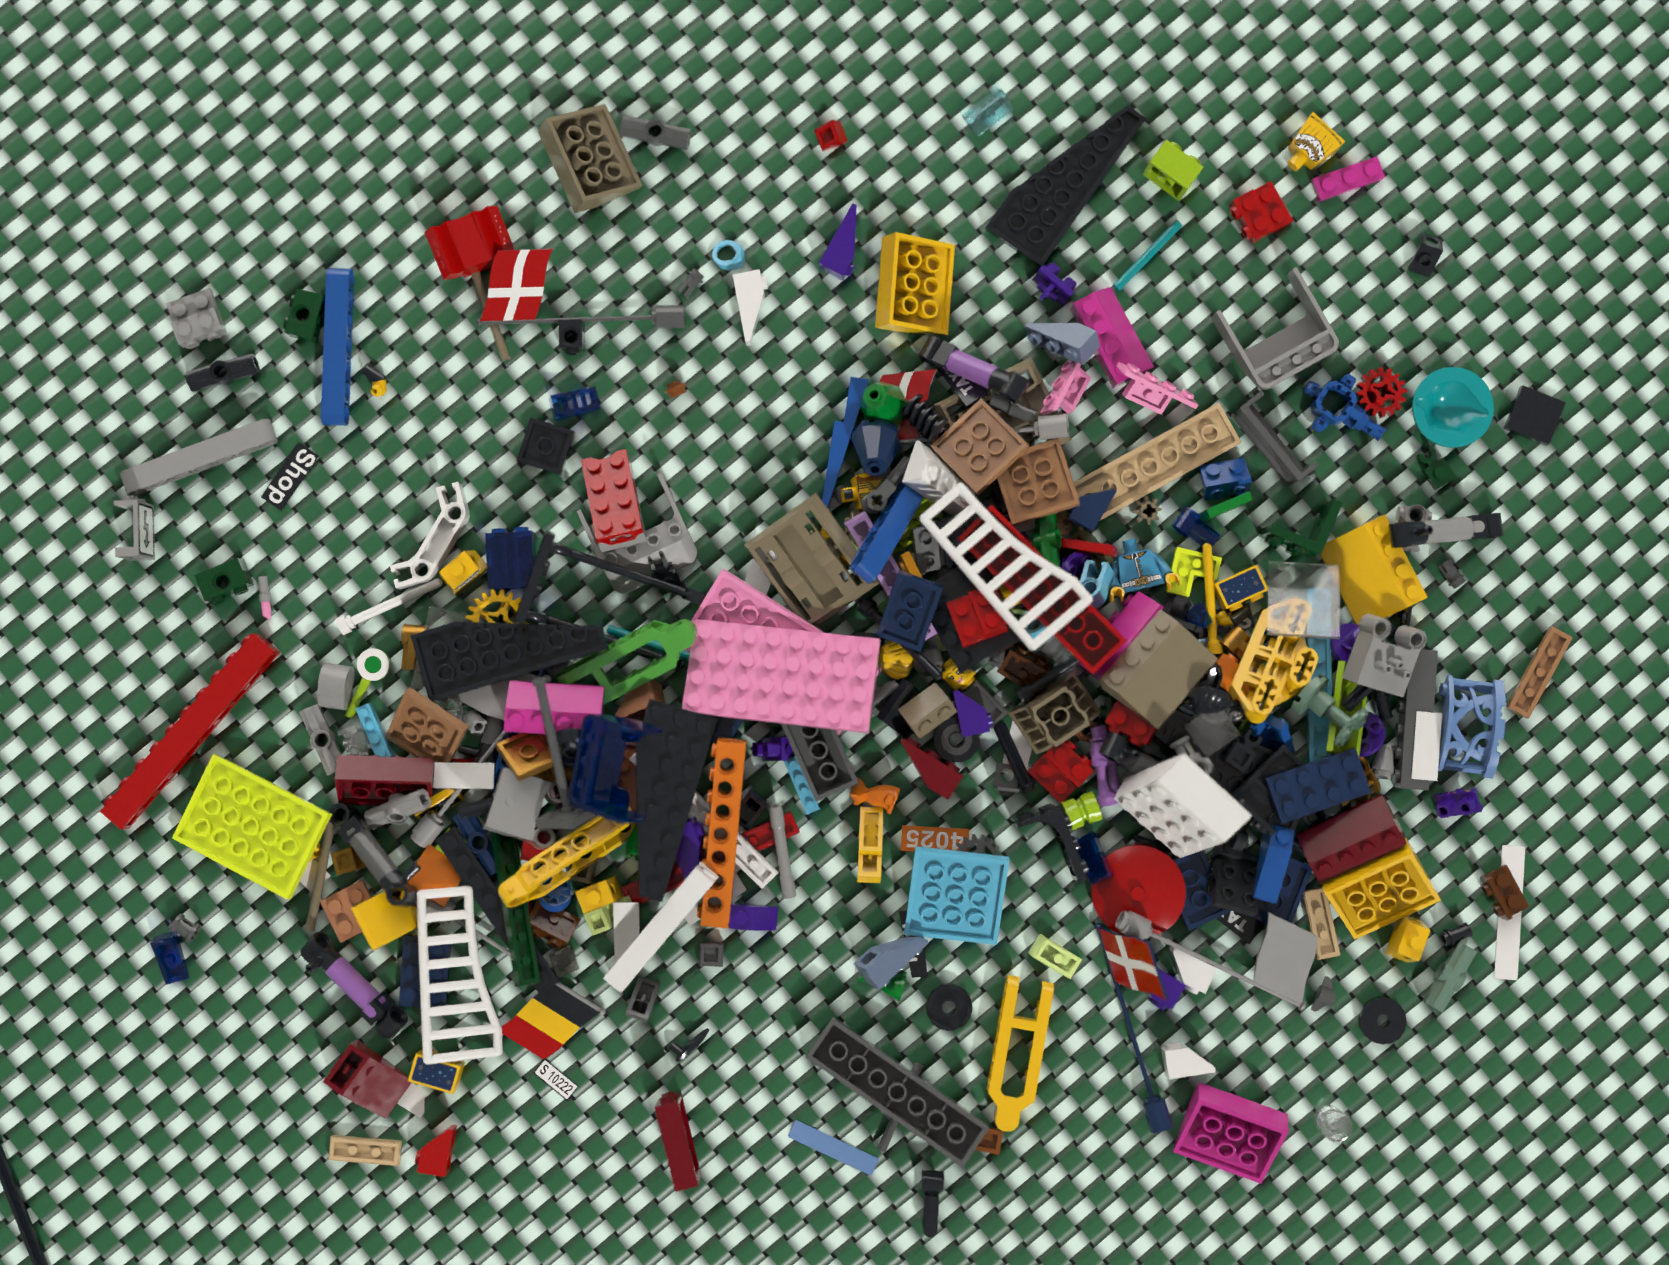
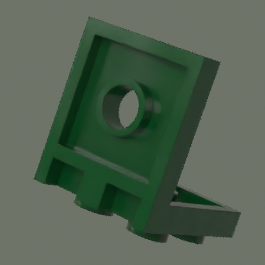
M1334 499L1322 505L1309 538L1276 524H1270L1262 528L1259 537L1265 539L1264 543L1270 546L1277 547V545L1286 548L1285 552L1294 556L1300 554L1311 558L1312 556H1317V554L1321 555L1343 503Z

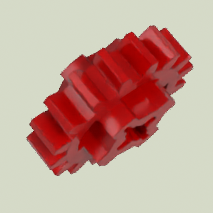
M1379 367L1376 372L1371 369L1368 371V375L1364 374L1360 377L1363 382L1356 384V387L1360 389V391L1356 392V396L1361 398L1357 405L1363 404L1365 406L1363 409L1366 411L1370 410V417L1375 416L1377 413L1379 418L1385 417V414L1391 416L1394 414V410L1398 411L1402 408L1399 403L1406 401L1402 394H1405L1407 389L1401 388L1405 381L1397 380L1400 375L1399 373L1391 375V368L1383 372L1382 367ZM1380 378L1377 384L1370 383L1371 380ZM1382 389L1381 393L1384 394V396L1381 397L1380 392L1377 390ZM1384 402H1392L1388 407H1381Z

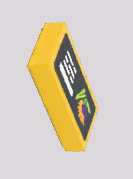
M445 788L430 798L431 806L414 813L415 816L421 820L426 813L432 814V812L438 814L457 789ZM461 792L448 809L464 800Z

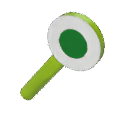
M367 649L360 654L357 660V669L362 679L346 710L345 716L349 718H354L355 709L359 707L370 682L384 678L390 670L389 657L380 649Z

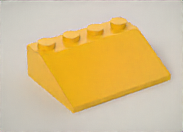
M898 232L882 237L875 328L895 332L948 335L955 245Z
M1385 514L1327 542L1320 555L1354 623L1359 625L1360 619L1365 614L1386 618L1428 598L1403 548H1391L1388 527L1390 523Z
M1407 838L1406 845L1321 883L1325 895L1354 939L1441 901Z

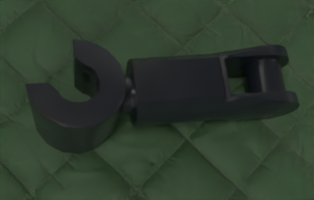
M922 1170V1191L924 1192L923 1231L927 1237H934L937 1234L939 1193H942L944 1186V1171Z

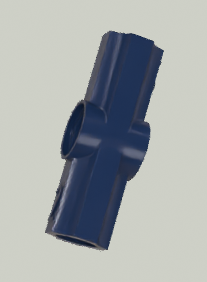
M459 814L452 817L466 838L468 848L476 854L489 877L497 873L491 833L482 829L483 825L479 818L473 816L461 819ZM476 836H481L484 838V847H480L476 844Z

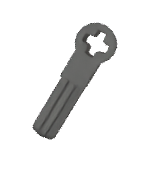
M903 457L889 475L873 491L863 497L861 506L866 513L875 514L885 508L887 499L903 480L910 458ZM873 498L877 500L875 503L876 506H873L871 504L873 502Z

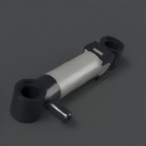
M1501 513L1418 522L1408 521L1388 525L1391 548L1504 536Z

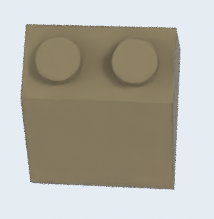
M936 682L898 709L918 739L930 733L935 727L957 712L950 699Z

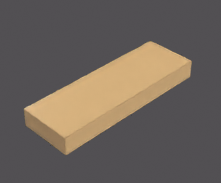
M1323 887L1305 890L1302 898L1309 930L1317 935L1316 960L1340 956L1329 900L1324 893Z
M332 1135L330 1138L328 1160L399 1166L402 1141Z

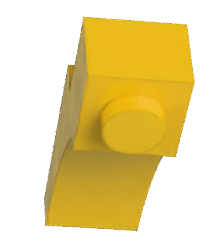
M860 807L857 882L881 883L883 808Z

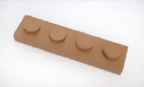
M1553 626L1548 628L1506 708L1526 719L1530 718L1573 637Z

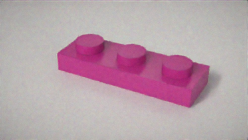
M1378 156L1313 178L1311 183L1318 202L1381 181L1385 178Z

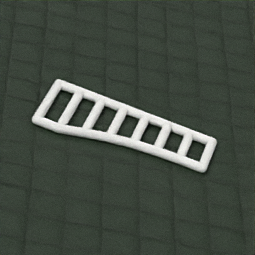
M958 483L920 516V522L1032 651L1040 647L1093 601V597L1076 577L1045 560L1016 539L986 510L963 483ZM961 495L969 506L940 530L931 519L957 496ZM976 512L986 523L955 548L947 536ZM993 529L1003 540L971 566L962 555ZM1009 546L1021 554L1020 557L988 584L977 574ZM1028 561L1042 568L1004 602H1001L994 594V590ZM1050 574L1064 581L1018 621L1009 611L1011 607ZM1073 588L1081 599L1033 639L1024 628Z
M471 886L419 890L416 893L423 1062L428 1065L500 1056L503 1053L502 1027L490 999L479 961L474 920L473 888ZM464 896V910L427 913L426 899ZM465 919L466 933L428 937V922ZM465 942L468 944L469 956L429 960L428 946ZM470 965L472 967L474 979L429 983V970ZM477 988L482 1001L430 1007V993ZM486 1011L490 1024L431 1031V1017ZM493 1033V1047L432 1054V1040Z

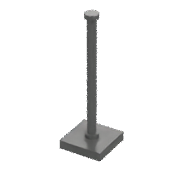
M545 677L532 680V684L536 687L562 805L535 820L537 828L574 829L603 813L601 803H571L545 687L547 680Z

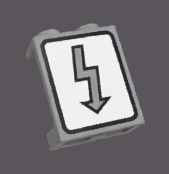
M123 496L122 500L114 501V506L133 511L134 547H115V557L130 561L155 560L154 505L146 503L145 499H137L136 496Z

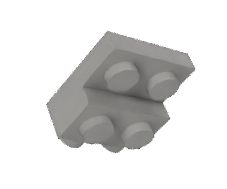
M210 288L166 303L172 319L171 326L177 343L184 348H195L200 345L199 342L205 340H217L221 337V334L227 332L215 296Z

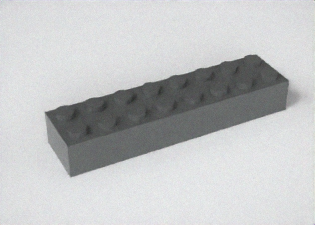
M834 1016L806 1055L808 1060L962 1168L989 1129V1125Z

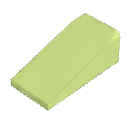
M1042 934L1038 935L1028 952L1035 959L1069 979L1072 978L1082 961L1081 958Z

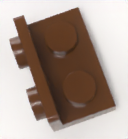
M1015 643L1010 647L1001 668H998L997 672L1018 685H1026L1027 683H1033L1051 671L1053 665L1046 657L1037 656L1030 652L1027 646Z
M1502 865L1480 877L1482 884H1480L1481 889L1487 897L1490 896L1493 902L1492 909L1497 917L1510 920L1512 915L1529 907L1507 865Z
M539 900L530 913L533 937H542L548 940L549 945L560 949V947L563 949L567 948L581 920L564 910L550 912L541 906Z

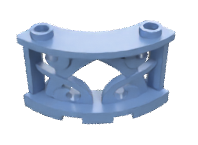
M1447 675L1445 682L1441 683L1439 687V696L1442 697V725L1438 771L1445 769L1483 774V778L1493 779L1501 754L1497 752L1498 740L1504 739L1505 719H1501V709L1506 706L1504 681L1494 680L1493 683L1457 679L1453 678L1452 675ZM1454 689L1468 691L1471 700L1468 701L1467 696L1463 693H1459L1461 699L1459 701L1456 700ZM1475 692L1487 694L1476 697ZM1479 705H1481V710H1484L1485 708L1489 710V715L1487 717H1484L1482 715ZM1473 709L1476 717L1482 723L1488 725V731L1478 733L1468 743L1461 734L1457 723L1467 712ZM1481 738L1485 739L1486 741L1485 747L1483 748L1480 746V744H1477V742ZM1454 748L1455 753L1453 757L1460 755L1462 751L1465 753L1460 761L1446 759L1449 749ZM1469 757H1472L1480 763L1466 761L1469 759Z

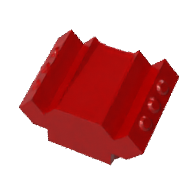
M486 206L482 211H472L466 216L445 221L440 226H431L424 232L443 280L455 279L461 276L466 278L475 272L491 269L498 250H515L498 206Z

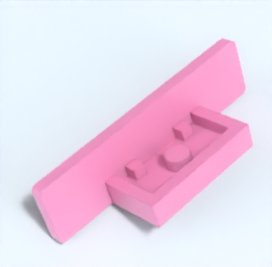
M1067 360L1062 365L1060 376L1053 382L1051 393L1043 401L1044 406L1040 412L1043 416L1056 411L1059 406L1067 414L1074 412L1091 379L1080 368V363Z
M1119 362L1117 364L1118 369L1124 375L1132 378L1122 393L1125 398L1161 415L1172 398L1195 409L1198 407V404L1193 399L1194 395L1185 389L1179 391L1175 385L1166 380L1162 383L1150 372L1143 374L1139 372L1140 369L1131 363L1124 365Z

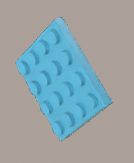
M915 846L904 935L997 945L1009 857Z

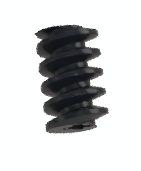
M918 394L905 404L901 413H903V418L909 421L911 426L916 427L917 432L922 433V436L925 439H929L930 444H933L950 428L946 427L948 419L944 418L939 421L942 413L938 412L933 415L936 408L931 406L927 409L929 401L925 400L920 403L923 395Z

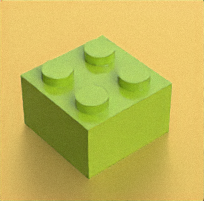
M1166 140L1149 162L1143 176L1177 201H1180L1204 167L1200 165L1201 162L1196 157L1185 154L1177 143Z

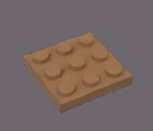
M982 398L930 445L931 449L977 495L984 491L1030 448Z
M1059 438L1031 446L997 477L1012 526L1080 505Z
M409 687L402 697L385 737L416 758L426 757L433 758L434 762L451 763L467 731L468 725Z

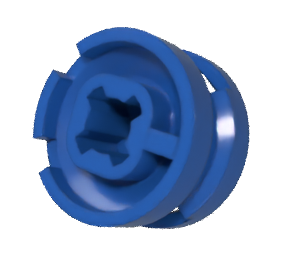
M550 877L541 884H549L552 880V877ZM567 880L551 892L540 897L539 902L541 906L550 912H559L567 908L572 896L570 882Z

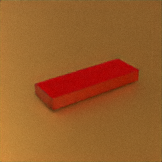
M1061 538V550L1082 551L1089 554L1117 557L1118 549L1113 545Z

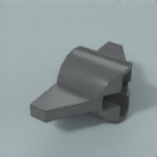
M840 485L835 489L828 507L830 511L846 503L842 502L841 489L849 487Z
M1325 976L1322 985L1318 987L1311 1007L1312 1011L1316 1012L1326 1005H1332L1335 1002L1336 998L1330 977Z

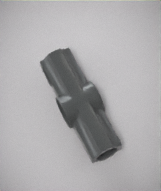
M624 115L620 125V136L649 142L653 146L664 145L688 150L691 140V129L663 124L657 119L649 121ZM654 129L661 130V134L657 137L650 135Z

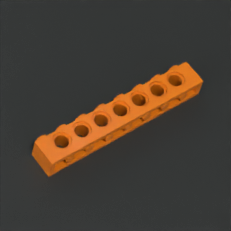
M719 737L717 744L713 743L711 757L716 759L715 767H710L709 781H713V790H708L707 804H711V813H706L705 827H709V836L704 835L703 850H707V858H702V863L715 874H720L723 877V881L720 883L714 882L703 895L702 904H698L697 918H701L700 926L729 928L747 740ZM729 758L733 761L734 766L726 769L722 766L721 761ZM721 782H729L732 789L728 792L722 791L719 787ZM719 805H726L730 812L725 815L720 814L717 807ZM717 828H724L728 835L718 837L715 834V830ZM715 851H722L725 854V858L717 860L714 858L713 853ZM718 897L721 900V904L714 906L709 902V898Z

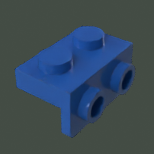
M1244 457L1204 464L1198 467L1204 487V500H1218L1223 497L1239 496L1248 491L1250 492L1251 476Z
M1269 714L1264 722L1259 724L1252 723L1250 726L1254 739L1257 735L1263 737L1259 745L1268 749L1271 746L1277 749L1281 744H1284L1292 753L1295 752L1292 742L1293 738L1288 730L1289 725L1284 719L1276 718Z

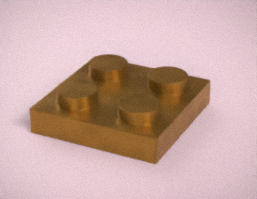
M522 732L496 743L497 751L518 781L553 767L548 740L545 734Z

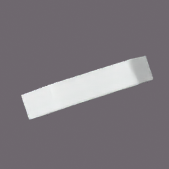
M452 483L454 490H456L457 502L451 503L448 502L446 497L447 489L445 486L436 487L442 511L414 559L390 565L391 572L396 573V576L401 575L400 570L411 569L412 578L402 582L394 579L395 588L401 590L432 581L438 574L470 518V511L461 483ZM460 508L461 516L453 520L451 517L452 511ZM426 564L428 572L426 575L420 576L418 573L419 567Z

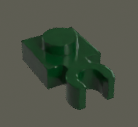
M1429 447L1426 449L1429 453L1428 459L1424 458L1421 453L1416 455L1419 463L1426 465L1427 468L1422 473L1432 488L1437 490L1456 476L1444 458L1437 461L1435 449Z

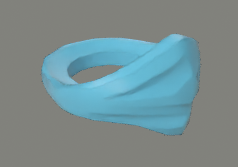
M724 240L714 247L712 252L713 261L720 268L737 270L744 266L745 252L741 245L735 241ZM724 246L733 247L736 252L735 257L732 260H720L717 255L720 248Z

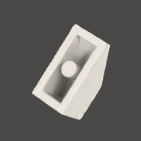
M1170 946L1169 951L1179 979L1182 983L1186 984L1184 989L1196 995L1199 991L1206 994L1217 968Z
M1180 1041L1169 1042L1167 1047H1161L1165 1076L1168 1079L1216 1072L1215 1067L1185 1044H1181Z

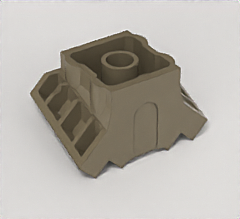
M1070 671L1063 674L1058 680L1049 683L1037 695H1034L1033 700L1027 704L1022 703L1013 707L1008 714L1034 752L1039 754L1053 746L1057 747L1089 726V722L1095 719L1101 710L1076 674Z

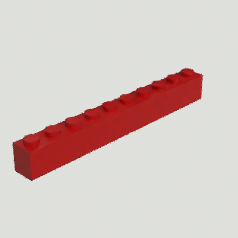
M253 633L252 635H247L240 644L242 647L237 652H233L228 656L225 661L227 664L223 669L217 670L211 676V683L206 688L204 687L198 691L193 704L186 706L181 711V718L176 723H172L167 727L164 732L166 735L163 739L156 741L150 747V754L145 759L143 758L137 762L132 775L125 777L118 785L120 789L103 802L104 807L100 812L120 830L129 829L279 655L280 651L263 636Z

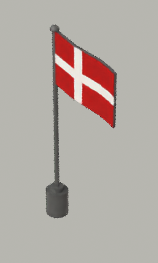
M553 249L498 250L491 267L488 298L482 317L476 321L478 327L499 324L559 323L558 320L582 319L583 322L652 320V324H656L657 329L685 328L686 325L684 305L656 306V310H652V315L536 319L543 298L547 264Z

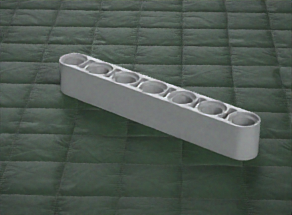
M262 419L120 472V476L127 495L134 496L277 443L278 440L270 419Z

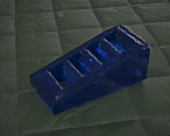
M596 387L550 395L549 398L554 421L601 409ZM588 394L590 396L592 404L590 406L587 405L585 395ZM576 397L581 399L582 407L580 408L578 407ZM568 399H571L573 409L569 410ZM562 401L564 411H560L558 402Z

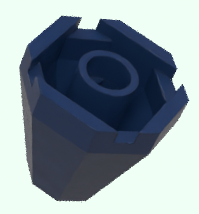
M881 418L875 419V422L869 423V420L862 421L852 432L854 451L864 472L871 476L883 475L901 448L898 427Z

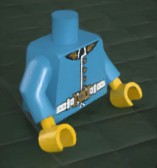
M1136 538L1122 542L1125 555L1116 557L1115 561L1111 564L1114 576L1109 589L1110 602H1114V596H1119L1121 602H1123L1124 594L1162 585L1164 580H1166L1168 590L1172 589L1171 582H1177L1178 586H1180L1179 575L1173 573L1169 565L1157 553L1151 552L1150 549L1139 551Z

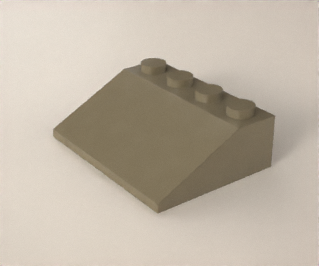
M606 104L546 118L538 129L539 136L574 213L596 208L642 187V183Z
M1160 609L1100 679L1103 690L1158 730L1215 664L1218 658L1178 621Z

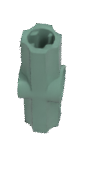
M1459 941L1456 942L1446 962L1441 963L1434 974L1435 981L1423 1002L1443 1013L1454 992H1457L1463 986L1466 980L1465 973L1477 952Z

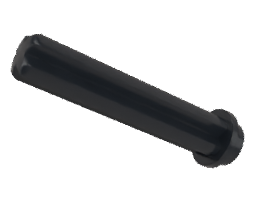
M1006 723L996 725L994 731L1018 781L1019 789L1023 794L1036 789L1034 786L1036 783L1032 782Z

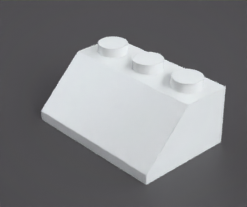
M920 441L915 442L902 481L904 484L934 504L958 483H963L975 496V492L932 449ZM959 495L942 510L950 515L960 514L969 504Z

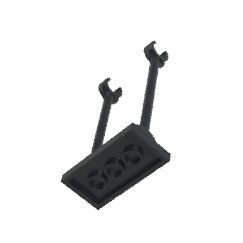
M545 530L515 615V622L524 625L527 618L551 625H577L530 608L533 598H538L541 592L542 583L539 582L541 575L546 576L550 566V561H547L549 552L569 557L670 592L699 605L702 604L706 594L663 581L553 542L555 533ZM605 634L608 645L618 640V638ZM639 647L630 652L650 660L655 658L658 660L667 655L666 653H659L644 647ZM680 658L677 660L676 667L673 670L679 671L682 663Z

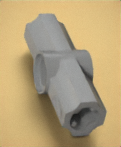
M316 704L299 713L310 735V744L316 749L328 776L336 772L338 755L342 754L336 743L335 733L330 729L321 707ZM322 733L328 738L325 746L319 742V736Z
M424 789L407 795L392 794L388 797V802L365 811L364 819L367 822V826L372 829L388 823L404 824L407 821V816L430 807L431 799L428 792Z

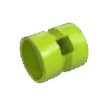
M1092 791L1081 795L1079 801L1072 798L1061 802L1063 813L1065 815L1068 814L1072 824L1071 831L1084 827L1085 821L1094 823L1103 820L1098 802Z

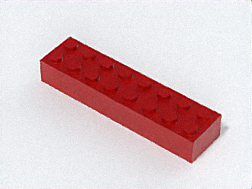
M992 505L987 509L1016 539L1044 558ZM979 517L958 539L961 542L965 541L986 522ZM992 529L969 550L980 559L1003 539ZM1009 546L990 562L986 568L996 577L1020 557L1021 554ZM1028 561L1008 578L1003 585L1013 594L1042 568ZM1050 574L1025 595L1020 602L1030 611L1064 581ZM1071 588L1041 613L1037 619L1047 628L1081 598ZM1091 604L1054 634L1092 674L1127 641Z

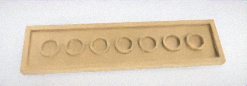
M1217 403L1073 483L1078 499L1082 496L1110 489L1117 491L1100 519L1102 520L1242 442L1220 403ZM1076 525V527L1078 528V530H1079V529H1080L1081 531L1084 530V529H1082V528H1080L1079 526Z

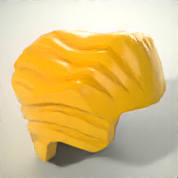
M889 640L879 651L881 671L895 679H901L910 674L914 658L898 643Z

